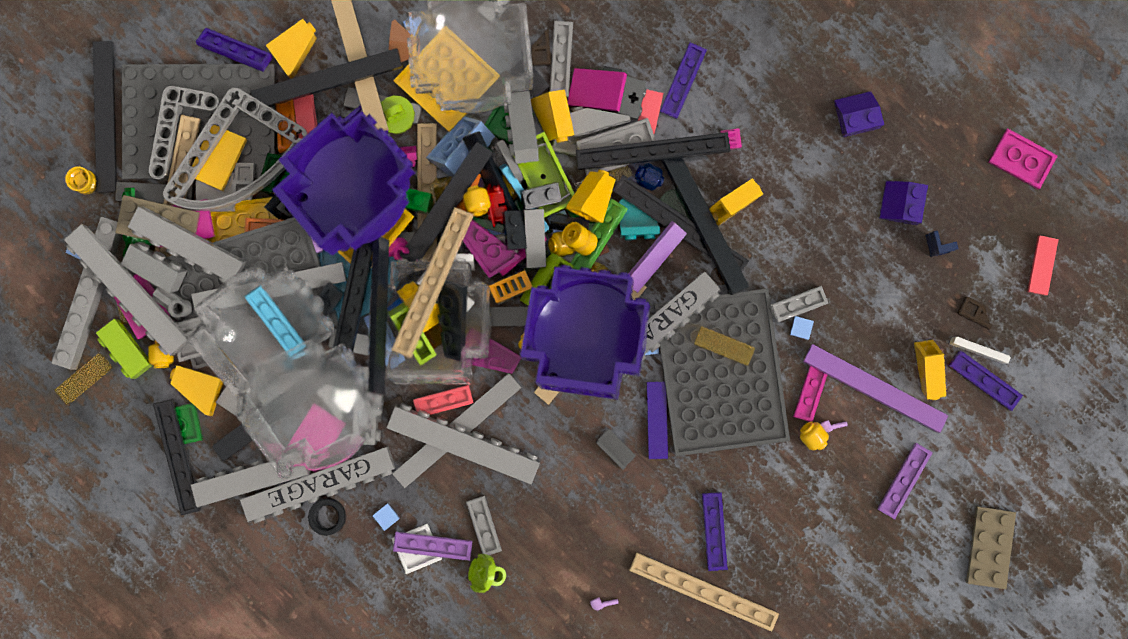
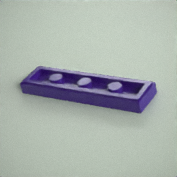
M205 28L196 40V44L200 47L264 72L273 59L271 53L208 28Z
M691 42L689 43L660 113L677 120L707 49Z
M961 350L957 352L948 365L1010 411H1013L1023 396Z
M647 382L648 459H668L665 382Z
M722 492L702 493L708 571L728 570Z

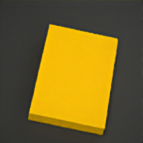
M213 125L210 129L211 134H217L220 127ZM226 130L195 180L224 191L247 139ZM203 141L200 149L207 150L209 142ZM198 157L195 158L192 167L198 164Z

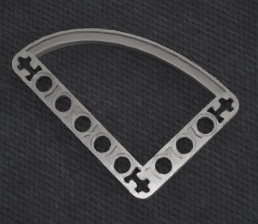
M231 88L227 91L166 185L163 196L168 202L184 209L195 211L217 210L237 204L253 196L269 185L285 170V167L278 160L258 179L232 194L204 201L183 198L239 110L293 142L283 155L301 140V138L297 139L291 133L292 130L299 134L301 133L303 138L308 132L300 125L241 89ZM233 94H238V96L240 97L239 100H234L232 98ZM229 102L230 104H232V105L235 106V107L232 108V107H231L230 105H228L227 103ZM250 102H255L256 109L249 112L247 105ZM228 108L230 115L227 118H222L221 111ZM271 112L272 119L263 121V114ZM283 121L288 122V128L285 131H280L278 128L279 124ZM213 125H219L220 127L217 134H211L210 132ZM208 141L209 148L201 150V142ZM198 157V164L194 167L190 166V159ZM182 173H187L188 180L180 183L179 176ZM177 183L179 186L182 187V189L176 187L174 184ZM170 191H175V193L177 194L176 197H171V195L169 194Z

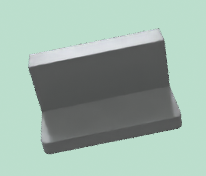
M610 429L596 441L623 470L636 457Z

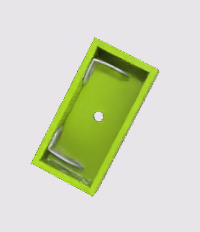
M545 132L536 135L539 161L517 163L523 175L527 188L558 182L562 201L537 207V209H544L545 219L565 209L575 193ZM542 174H545V175H546V178H545V179H541L540 176H541Z

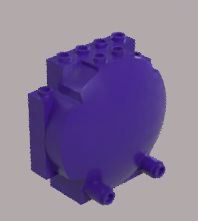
M362 111L348 123L341 116L337 118L331 113L279 159L280 163L289 172V175L273 189V192L317 246L332 256L338 251H347L350 247L356 250L361 245L383 236L396 224L406 205L409 204L406 192L410 188L409 178L415 173L411 168L413 163L383 128L378 129L375 126L377 121L370 113L365 115Z
M560 265V267L554 268L551 290H549V287L538 285L537 288H531L520 357L525 361L539 362L536 384L541 389L618 400L622 375L640 376L642 359L647 343L650 304L642 298H635L633 301L634 279L630 277V274L620 272L618 275H615L606 270L591 272V269L583 267L575 270L571 266Z

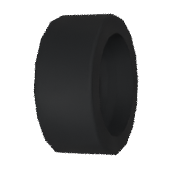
M326 498L317 501L309 510L308 521L310 527L319 535L328 536L335 534L345 524V508L335 499ZM322 506H332L338 512V522L332 528H323L316 521V513Z

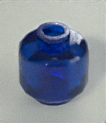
M650 163L640 165L635 173L637 184L650 191L661 187L664 182L662 169Z

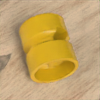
M73 167L66 174V184L71 190L84 195L91 194L96 190V175L83 167Z
M577 222L568 224L561 235L562 242L582 256L591 254L598 242L594 233Z

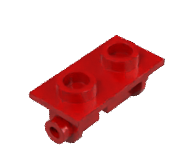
M489 184L486 189L491 202V206L488 209V218L490 221L492 220L493 227H495L498 221L503 224L502 213L507 211V206H499V203H505L503 189L500 188V185H495L491 188V184Z

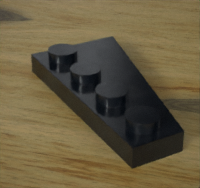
M445 280L435 302L439 306L440 314H438V321L441 323L443 330L441 332L444 356L461 362L465 360L468 286Z

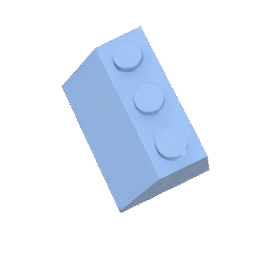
M464 116L450 132H447L426 158L448 176L453 177L469 153L462 139L463 137L480 131L488 147L495 136L482 121Z

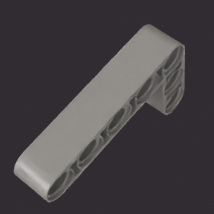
M168 86L164 89L149 165V174L152 178L160 181H165L169 178L183 107L214 113L221 102L218 96L209 92L176 86ZM177 91V98L171 100V93ZM196 95V102L190 104V96ZM215 98V105L208 107V101ZM173 110V118L167 119V113ZM166 129H170V136L168 138L163 137V132ZM162 148L167 149V154L164 157H160V150ZM158 167H163V174L161 176L156 174Z

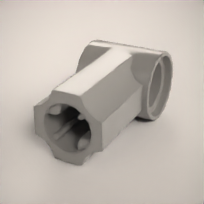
M158 287L152 294V299L166 308L173 317H185L192 312L191 302L182 299L174 292L168 293ZM179 304H181L183 307V311L181 313L178 310Z

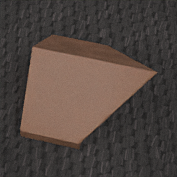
M393 20L390 30L389 50L397 48L401 62L418 56L419 41L396 20Z

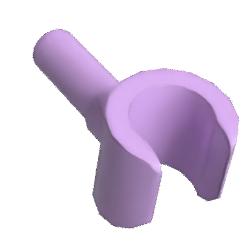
M829 420L820 423L826 432L847 426V422L831 425Z
M598 597L591 600L590 604L594 610H600L609 605L619 604L618 599L601 602Z

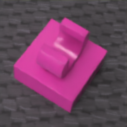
M740 128L720 131V133L728 132L730 150L742 148Z
M400 147L407 155V158L413 163V167H415L417 147Z
M397 237L389 247V257L402 261L403 258L400 256V252L402 251L404 254L409 253L408 248L405 247L408 242L404 238Z

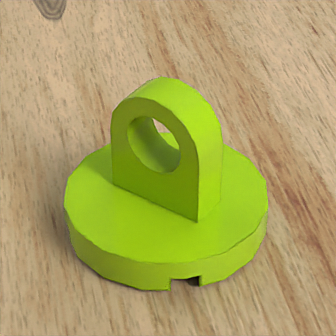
M390 96L381 102L389 133L401 134L411 128L415 118V111L407 99L402 96Z
M478 554V558H474L471 562L468 578L472 584L470 588L474 592L485 593L491 586L502 585L506 579V572L503 568L495 565L490 555ZM498 571L499 577L494 581L495 572Z

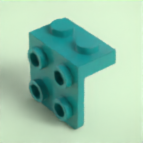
M621 199L619 201L620 204L628 208L620 221V238L625 237V240H636V237H644V239L649 240L656 239V236H659L660 226H658L657 221L626 200Z

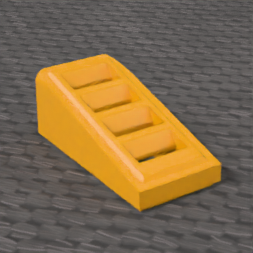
M525 270L489 286L497 304L526 292L533 287ZM519 277H522L526 287L522 288ZM513 280L518 287L517 291H515L511 281ZM506 283L508 284V287L511 291L510 294L507 293L506 288L504 286V284ZM498 287L501 288L502 293L504 295L503 297H500V294L497 290Z

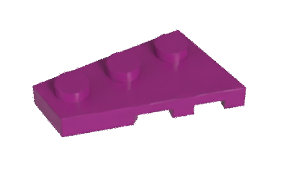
M472 219L463 242L474 255V258L488 278H491L521 258V255L514 250L506 251V244Z
M472 328L466 338L465 360L461 361V363L513 374L522 358Z

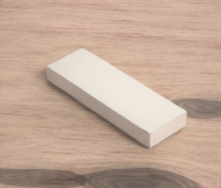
M960 337L951 338L949 343L955 347L1002 364H1008L1011 358L1009 355Z

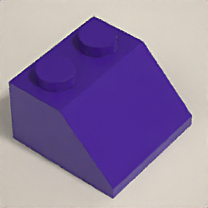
M871 91L834 100L843 137L880 129L884 125L880 106Z
M886 181L879 219L911 225L922 223L928 185L914 182Z

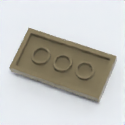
M123 195L115 233L150 241L145 236L141 238L132 233L133 230L128 228L138 206H144L196 234L200 212Z
M976 506L966 583L1001 589L1007 588L1016 512Z

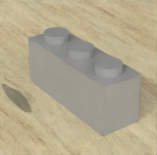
M143 242L129 245L121 263L122 266L168 293L179 290L187 273V270L182 268L180 263L166 259L163 253L154 252L149 249V245Z

